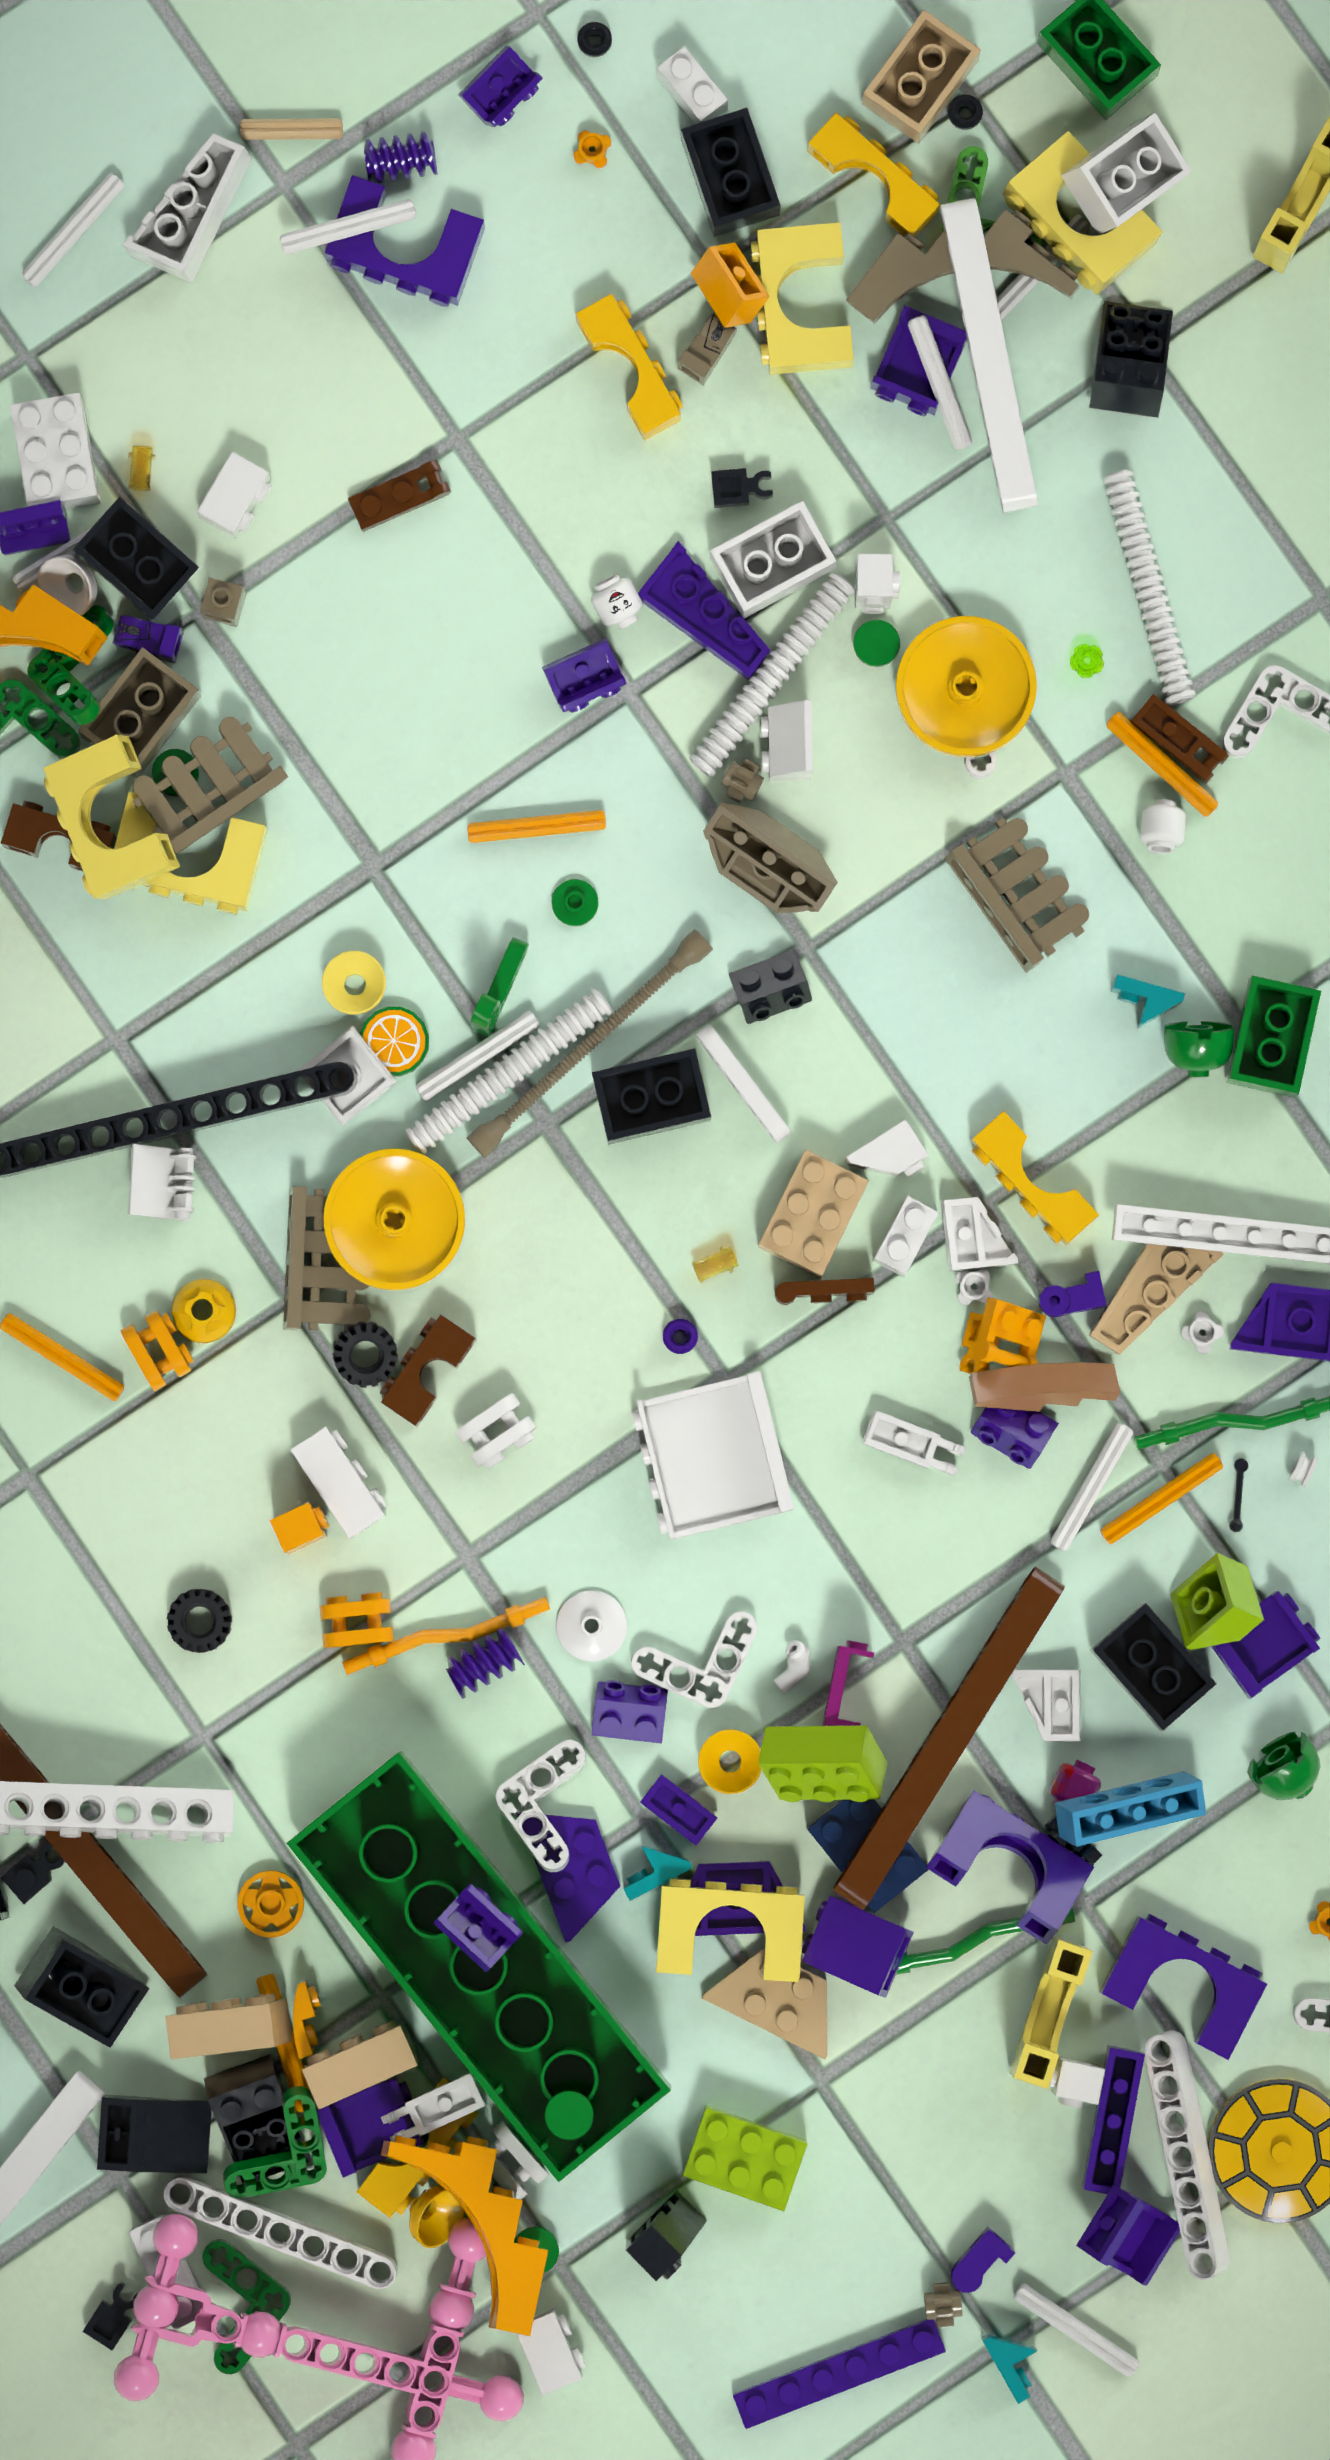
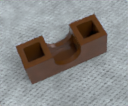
M23 801L22 806L13 803L1 844L6 849L38 858L41 847L48 838L63 836L69 839L71 843L72 841L68 831L64 830L60 825L57 813L56 816L43 812V806ZM91 821L92 828L99 840L106 846L114 849L117 837L114 833L110 832L111 827L100 822ZM71 854L68 861L69 866L83 871L80 862L78 863Z
M441 1314L437 1320L432 1317L428 1320L419 1334L424 1337L417 1349L412 1346L409 1348L400 1362L404 1369L397 1379L391 1376L380 1391V1394L384 1396L381 1403L416 1427L419 1426L437 1399L422 1386L421 1373L423 1368L432 1361L441 1360L457 1369L477 1341L475 1337Z

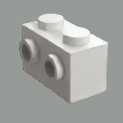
M858 554L855 608H863V613L866 614L884 613V609L891 608L892 599H898L900 591V571H893V554Z
M1059 2057L1049 2087H1052L1051 2092L1059 2097L1058 2101L1060 2104L1077 2108L1082 2107V2102L1098 2105L1105 2069L1098 2064Z

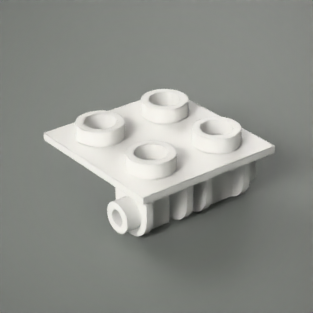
M132 1144L128 1215L190 1221V1213L194 1212V1209L191 1208V1192L195 1191V1187L191 1186L192 1181H195L192 1173L194 1160H196L192 1148L172 1149Z

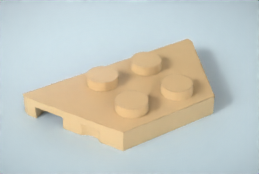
M762 1948L703 1994L702 1999L826 2059V1979L800 1967L799 1982L763 1980L765 1949Z

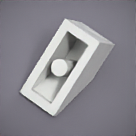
M905 1119L848 1155L845 1161L851 1167L896 1177L905 1172L907 1177H910L925 1167L923 1160L928 1157V1153Z

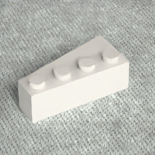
M213 133L184 168L186 171L175 184H171L165 191V197L152 212L149 211L141 221L142 225L133 236L130 235L122 244L128 254L137 260L193 283L252 160L245 147Z

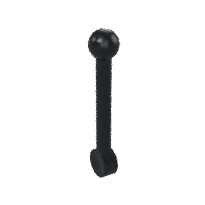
M1238 1459L1234 1463L1237 1478L1233 1520L1229 1523V1528L1235 1533L1240 1532L1243 1528L1240 1515L1244 1472L1248 1469V1462L1245 1459Z

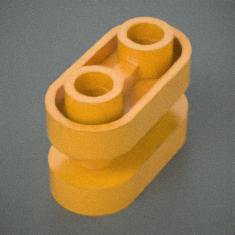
M158 1310L145 1316L149 1327L137 1332L133 1324L120 1330L154 1392L167 1385L162 1375L174 1369L180 1378L191 1372L189 1364L194 1362L186 1345L183 1343L178 1346L174 1340L172 1333L177 1330L167 1312L160 1315ZM154 1339H157L166 1355L165 1358L156 1363L145 1346Z
M382 1592L361 1594L362 1601L347 1602V1596L326 1598V1605L319 1606L321 1620L331 1619L333 1633L322 1634L323 1648L394 1641L393 1627H382L381 1614L391 1613L390 1599H383ZM367 1616L368 1629L347 1631L346 1618Z

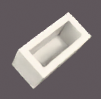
M685 46L657 67V79L694 124L719 117L728 111V99Z
M231 452L197 510L199 518L235 539L240 531L246 533L255 517L251 513L258 501L263 503L271 491L272 485L269 483L271 480L269 472Z
M907 1196L873 1261L905 1277L939 1212Z
M555 2308L534 2317L530 2336L517 2334L542 2396L582 2379L581 2369L586 2367L579 2348L572 2349L567 2336L571 2335L572 2332L565 2315L558 2316Z

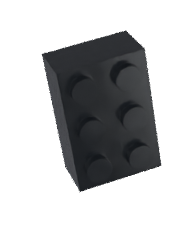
M747 107L681 129V142L714 237L780 216L781 205Z
M120 496L72 549L74 553L150 620H153L199 568Z
M695 1048L592 1072L608 1145L711 1121V1113Z
M1147 1603L1139 1606L1090 1649L1092 1654L1160 1731H1164L1216 1685V1682Z

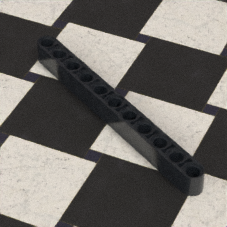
M333 1062L0 1143V1152L6 1157V1165L0 1170V1178L132 1147V1144L142 1145L347 1095L356 1088L358 1082L357 1074L348 1064ZM338 1069H345L349 1074V1082L342 1088H335L331 1082L332 1074ZM305 1077L312 1078L315 1083L314 1092L309 1096H301L297 1091L298 1082ZM269 1086H277L281 1093L279 1101L273 1105H268L263 1100L264 1090ZM235 1094H242L246 1099L245 1109L239 1113H233L229 1108V1100ZM202 1102H208L212 1108L211 1117L206 1121H198L195 1117V1108ZM173 1110L178 1117L177 1124L174 1128L165 1130L160 1122L161 1116L164 1112ZM133 1119H139L143 1124V1132L136 1138H130L126 1132L127 1124ZM99 1127H105L109 1133L108 1142L103 1146H96L92 1140L93 1132ZM66 1135H70L75 1141L74 1150L67 1155H63L58 1149L59 1140ZM30 1144H37L41 1152L39 1159L34 1163H28L24 1157L25 1148Z

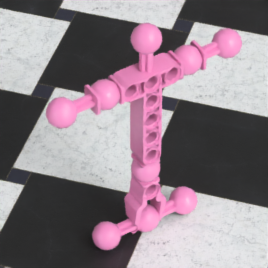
M170 2214L163 2217L157 2223L153 2231V2243L155 2249L160 2254L154 2275L145 2277L149 2286L144 2287L134 2300L133 2312L139 2323L131 2327L137 2333L131 2356L124 2358L114 2371L113 2382L117 2392L123 2398L129 2401H142L149 2398L156 2391L159 2384V2372L157 2366L153 2363V2357L160 2337L164 2340L191 2347L198 2345L201 2340L227 2344L233 2342L236 2347H241L246 2354L255 2358H264L270 2355L279 2358L281 2353L292 2362L410 2392L405 2413L407 2424L402 2423L401 2428L403 2431L395 2437L391 2446L393 2460L435 2459L436 2445L434 2439H436L437 2434L434 2430L438 2428L441 2422L448 2396L480 2404L484 2414L494 2421L510 2420L520 2412L524 2403V2393L522 2387L515 2379L509 2376L498 2375L484 2383L454 2375L460 2352L458 2338L463 2337L464 2332L462 2330L470 2324L474 2316L472 2298L476 2297V2293L468 2290L475 2263L486 2257L482 2242L469 2217L459 2220L453 2225L449 2233L448 2244L455 2259L448 2284L439 2282L438 2287L441 2290L434 2295L430 2303L429 2314L432 2322H430L429 2327L432 2330L424 2340L420 2359L298 2326L288 2327L285 2323L279 2322L275 2316L267 2312H255L249 2315L241 2312V2315L238 2316L235 2311L211 2302V2298L204 2290L174 2282L180 2259L190 2255L198 2243L199 2233L194 2222L185 2215ZM176 2295L200 2301V2311L194 2316L195 2328L192 2333L188 2334L167 2328L175 2321L178 2315L179 2303ZM224 2316H230L235 2321V2328L228 2335H221L216 2330L218 2320ZM295 2334L301 2335L304 2339L302 2350L297 2353L287 2352L285 2347L287 2339ZM440 2336H448L451 2340L449 2351L442 2355L436 2354L433 2349L435 2340ZM327 2344H335L339 2350L337 2358L332 2362H324L320 2357L321 2349ZM362 2353H369L373 2358L371 2368L364 2372L356 2370L355 2360L357 2356ZM397 2362H404L407 2366L406 2376L398 2381L392 2380L389 2375L391 2366ZM431 2371H438L442 2377L440 2385L433 2390L426 2389L424 2386L425 2376ZM423 2406L430 2407L432 2410L431 2420L424 2425L415 2423L414 2414L416 2410Z

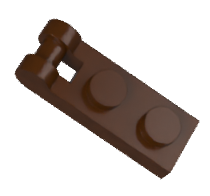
M438 460L424 463L414 470L349 497L348 501L361 531L365 532L449 495L452 491L448 482H443L439 473L442 469ZM427 478L431 488L421 492L417 482Z
M1152 694L1131 720V723L1206 784L1214 776L1212 771L1217 765H1223L1229 757L1225 750L1155 694ZM1200 748L1208 754L1202 763L1193 757Z
M874 1278L783 1282L775 1290V1299L781 1305H789L795 1298L810 1297L813 1304L831 1303L832 1296H846V1302L867 1301V1295L874 1294L875 1292Z

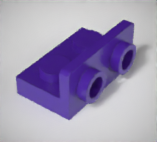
M60 500L0 512V548L5 556L64 544L71 540L65 509Z

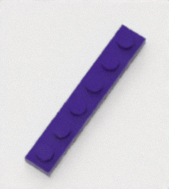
M925 2319L733 2394V2398L744 2427L748 2429L945 2353L946 2350L934 2319Z

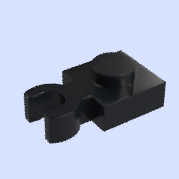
M746 468L711 471L714 508L749 505V495H755L763 500L773 497V490L764 491L758 486L761 480L771 479L770 471H760L753 478H747Z
M1056 1815L1044 1825L1050 1831L1048 1835L1056 1843L1079 1854L1092 1866L1102 1856L1091 1844L1076 1847L1060 1838Z
M50 1843L45 1844L40 1849L39 1858L36 1861L27 1854L1 1877L23 1904H26L52 1881L46 1874L49 1869H58L65 1863L62 1857L55 1863L47 1859V1852L53 1848Z
M123 2282L118 2284L113 2291V2304L110 2305L102 2300L82 2331L111 2351L114 2350L133 2320L124 2313L126 2310L133 2308L134 2300L138 2294L137 2292L131 2301H124L121 2298V2291L125 2287Z

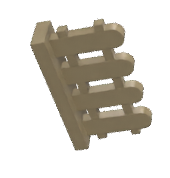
M234 717L224 718L219 724V733L223 739L215 745L208 738L199 736L190 745V751L194 756L193 760L184 765L180 758L169 756L161 765V770L166 777L165 779L155 784L149 776L143 775L134 781L132 788L137 798L132 801L136 808L143 805L158 826L153 830V833L168 834L175 855L288 778L281 765L272 770L268 763L273 758L269 752L262 755L247 734L252 730L248 722L241 725ZM228 746L244 768L235 775L219 754ZM199 766H201L215 787L206 795L190 773ZM250 776L254 784L244 790L239 782ZM169 786L174 788L187 807L178 814L175 813L161 793ZM221 795L226 803L215 809L211 802ZM192 815L197 823L186 829L182 821Z
M1001 818L995 823L998 828L995 832L980 842L973 837L966 843L969 847L968 850L961 844L952 850L945 860L1027 973L1044 959L1041 953L1044 952L1049 957L1056 952L1053 945L1070 933H1073L1077 938L1085 932L1081 926L1088 920L1089 910L1083 904H1074L1068 908L1061 899L1069 889L1067 879L1061 875H1055L1047 879L1041 871V868L1048 862L1047 851L1042 847H1033L1027 851L1020 840L1028 832L1027 823L1020 818L1012 819L1007 823L1004 818ZM1011 847L1019 858L998 870L992 859ZM982 866L990 876L989 878H987L983 871L980 869ZM1029 876H1032L1039 886L1019 899L1012 888ZM1003 895L1005 897V899L1010 904L1009 907L1005 904V902L1000 896ZM1052 904L1059 915L1042 927H1039L1033 916ZM1021 924H1024L1025 927L1028 929V931L1030 932L1029 936L1025 932Z
M293 1186L289 1189L283 1330L301 1329V1323H308V1330H318V1324L344 1325L345 1331L347 1329L346 1326L350 1324L356 1325L359 1321L367 1323L370 1319L369 1308L363 1304H355L356 1290H365L369 1286L357 1281L342 1268L321 1267V1253L331 1254L324 1231H322L324 1205L327 1196H324V1189H314V1196L307 1195V1187ZM306 1217H313V1231L305 1230ZM304 1252L312 1253L311 1266H304ZM303 1288H310L309 1301H302ZM320 1288L346 1290L345 1303L319 1302Z

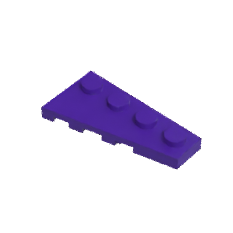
M678 541L638 592L643 604L749 681L750 677L753 676L757 668L769 655L770 649L747 621L732 608L725 595L716 589L706 577L707 574L698 563L695 564L686 553V549Z

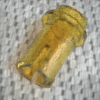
M132 446V452L128 453V457L131 458L128 489L150 491L152 460L156 459V455L153 454L152 447Z
M722 1246L720 1247L721 1251L692 1262L700 1283L728 1270L730 1273L734 1272L733 1268L738 1267L739 1264L731 1246L726 1249Z

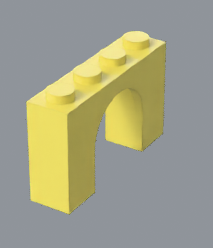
M1330 117L1315 140L1280 208L1277 207L1261 235L1253 258L1282 274L1330 192Z
M1067 131L1012 178L1002 195L1005 197L1007 206L1012 211L1018 210L1031 221L1029 228L1033 230V234L1040 239H1044L1052 247L1053 254L1061 263L1068 264L1078 276L1077 280L1084 288L1091 289L1098 295L1154 247L1163 231L1142 209L1117 228L1098 236L1080 234L1063 221L1057 208V193L1066 186L1061 175L1090 154Z
M841 222L757 230V241H750L752 262H759L760 275L756 276L770 296L763 305V309L757 314L758 330H765L766 344H760L762 365H769V375L853 367L854 357L850 325L816 329L800 327L792 323L783 314L777 298L782 283L792 273L805 268L843 265L844 253Z
M124 735L112 736L43 768L46 778H44L46 790L56 800L59 808L57 818L62 828L68 831L72 841L69 845L71 854L78 863L80 862L85 874L82 877L84 887L90 895H93L94 899H109L180 867L168 834L154 833L125 847L112 849L99 840L92 828L90 818L91 806L98 792L109 783L142 769L129 736Z
M128 793L114 849L125 847L154 834L153 830L158 827L143 805L138 808L135 807L132 802L137 798L135 793ZM231 817L222 854L211 870L196 877H180L167 872L140 885L150 887L149 893L169 898L170 893L184 896V902L197 906H203L204 901L218 904L217 910L237 915L238 909L247 911L268 830L265 825Z
M669 1879V1885H662L657 1973L692 1975L694 1937L698 1924L713 1909L733 1905L745 1908L753 1913L763 1926L765 1932L763 1980L799 1982L805 1895L798 1894L797 1887L776 1886V1893L762 1892V1885L741 1884L740 1890L726 1889L727 1883L705 1881V1888L691 1887V1880Z
M1053 1937L1009 2071L1013 2078L1049 2089L1059 2058L1057 2047L1064 2021L1077 1986H1082L1093 1953L1087 1947Z

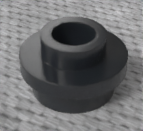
M590 22L580 29L577 43L579 49L585 55L600 57L609 51L612 45V35L604 24ZM596 35L601 38V43L593 46L589 44L588 39Z
M967 94L959 95L951 101L948 108V117L956 128L961 130L972 129L982 119V105L974 96ZM968 108L972 115L969 118H962L959 115V110Z

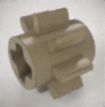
M746 758L742 765L733 761L721 782L723 786L728 788L726 797L739 804L744 797L752 801L764 781V777L757 774L760 766Z
M949 2282L932 2284L933 2292L924 2293L926 2319H936L937 2327L954 2326L953 2317H962L960 2291L951 2290Z

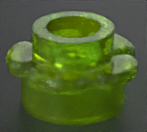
M1078 645L1074 649V655L1070 657V666L1072 670L1077 672L1078 676L1091 678L1094 674H1099L1104 667V660H1102L1103 652L1096 645ZM1086 657L1090 658L1091 660L1089 664H1086L1084 662V659Z

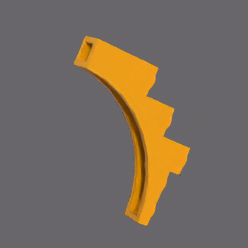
M34 584L28 591L20 595L16 602V609L13 612L0 604V647L13 645L41 647L65 654L88 666L108 639L99 627Z
M395 2135L394 2142L384 2141L381 2155L407 2163L432 2177L455 2198L470 2218L482 2242L490 2271L492 2300L488 2327L530 2336L548 2250L538 2248L539 2241L518 2237L517 2243H514L523 2200L513 2198L514 2191L493 2186L492 2193H489L497 2149L488 2148V2140L470 2136L467 2137L466 2143L456 2142L453 2155L450 2154L451 2147L430 2143L429 2149L415 2147L416 2139Z

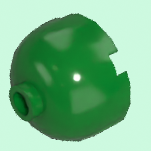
M1188 1021L1167 1024L1164 1026L1165 1052L1170 1062L1176 1067L1188 1070V1076L1208 1077L1209 1070L1221 1068L1232 1054L1234 1043V1027L1232 1028V1025L1210 1021H1200L1201 1025H1187Z
M1289 1732L1277 1737L1261 1749V1752L1266 1755L1258 1763L1253 1758L1247 1770L1249 1778L1264 1795L1275 1800L1301 1799L1307 1796L1313 1789V1784L1317 1780L1321 1767L1320 1759L1313 1743L1303 1732H1301V1737H1298L1295 1732Z

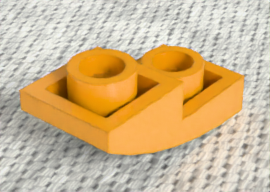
M307 1980L298 1984L293 2006V2030L299 2059L313 2055L315 2053L313 2046L318 2045L314 2027L312 2024L306 2026L305 2019L317 2015L316 2008L321 2006L316 1987H309Z

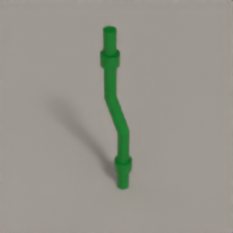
M1330 1396L1315 1400L1314 1397L1300 1401L1299 1406L1265 1416L1215 1412L1175 1424L1173 1421L1160 1425L1158 1430L1135 1436L1134 1441L1137 1450L1160 1443H1165V1445L1180 1441V1437L1217 1426L1264 1431L1300 1419L1309 1421L1319 1418L1320 1413L1330 1411Z
M1073 1908L1070 1909L1062 1924L1075 1922ZM1021 1917L986 1923L949 1948L907 1955L906 1951L896 1975L911 1973L910 1969L953 1962L992 1936L1024 1931L1016 1926Z

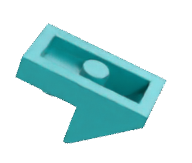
M1118 974L1114 979L1111 992L1118 994V1000L1137 1005L1139 1000L1145 1001L1138 1028L1177 1007L1183 1002L1185 993Z
M642 1845L641 1847L654 1872L648 1874L646 1869H643L626 1878L629 1885L623 1889L629 1901H632L669 1881V1879H673L690 1870L693 1866L690 1860Z
M990 2334L982 2336L981 2339L1016 2402L1020 2404L1030 2398L1026 2390L1032 2386L1022 2366L1015 2370L1013 2365L1036 2353V2347Z

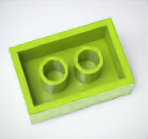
M867 1725L765 1727L758 1762L778 1798L792 1803L799 1802L800 1800H818L821 1802L852 1800L865 1802L868 1799H881L887 1768V1760Z
M706 2105L683 2170V2176L784 2212L808 2142L805 2139Z

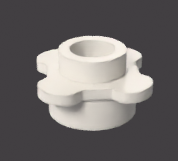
M984 1268L979 1269L977 1272L968 1273L965 1270L958 1272L956 1275V1281L960 1286L958 1301L963 1305H968L972 1301L986 1303L988 1297L992 1298L993 1294L989 1290L988 1283L991 1277L990 1272ZM971 1284H977L978 1288L976 1290H972Z
M1200 1311L1195 1314V1320L1189 1326L1182 1328L1181 1335L1184 1340H1190L1196 1346L1197 1352L1205 1354L1210 1351V1345L1216 1339L1223 1337L1224 1329L1221 1325H1216L1209 1319L1207 1312ZM1201 1329H1204L1206 1331V1334L1204 1336H1201L1199 1334V1331Z

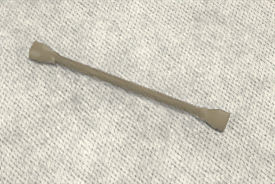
M694 929L681 941L676 953L668 960L669 962L661 969V972L658 971L651 978V981L648 980L641 987V990H638V993H634L635 996L632 995L628 1002H624L625 1005L622 1004L621 1008L619 1007L618 1011L614 1012L615 1014H611V1017L604 1021L605 1023H601V1026L594 1030L595 1032L588 1035V1038L584 1039L585 1042L582 1041L581 1044H578V1047L574 1048L575 1051L572 1050L568 1057H564L565 1060L562 1059L558 1066L555 1065V1069L552 1068L548 1075H545V1078H541L542 1081L539 1080L535 1087H531L532 1090L529 1089L528 1093L526 1092L525 1096L521 1097L522 1099H518V1102L511 1106L512 1108H508V1111H505V1115L499 1114L494 1120L478 1126L466 1139L486 1158L498 1147L505 1132L511 1128L512 1122H515V1119L519 1118L518 1116L525 1113V1109L528 1110V1107L535 1104V1100L538 1101L545 1094V1091L548 1092L552 1088L551 1085L554 1086L555 1082L558 1083L562 1079L561 1076L564 1077L565 1073L569 1072L568 1070H572L571 1067L574 1068L575 1064L579 1063L578 1061H582L581 1058H585V1055L592 1051L591 1049H595L598 1043H601L602 1040H605V1037H608V1033L611 1034L615 1028H618V1024L621 1025L625 1019H628V1015L631 1016L638 1009V1006L641 1007L648 1000V997L650 998L655 994L654 991L657 992L658 988L660 989L665 985L664 982L667 983L671 976H675L674 973H680L686 967L698 963L713 950L711 945Z

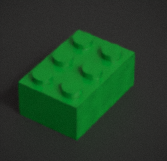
M1076 0L1039 32L1037 44L1105 120L1110 118L1158 76L1161 68L1158 60L1104 0Z
M1252 975L1247 984L1226 1083L1292 1098L1299 1095L1321 991Z

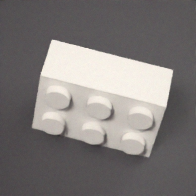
M1153 113L1134 121L1063 173L1061 177L1098 235L1120 226L1192 171L1157 114Z
M74 393L11 404L10 409L27 507L58 500L61 501L64 509L101 503L84 404L80 394Z
M803 500L710 550V559L743 618L756 613L835 570L837 562Z

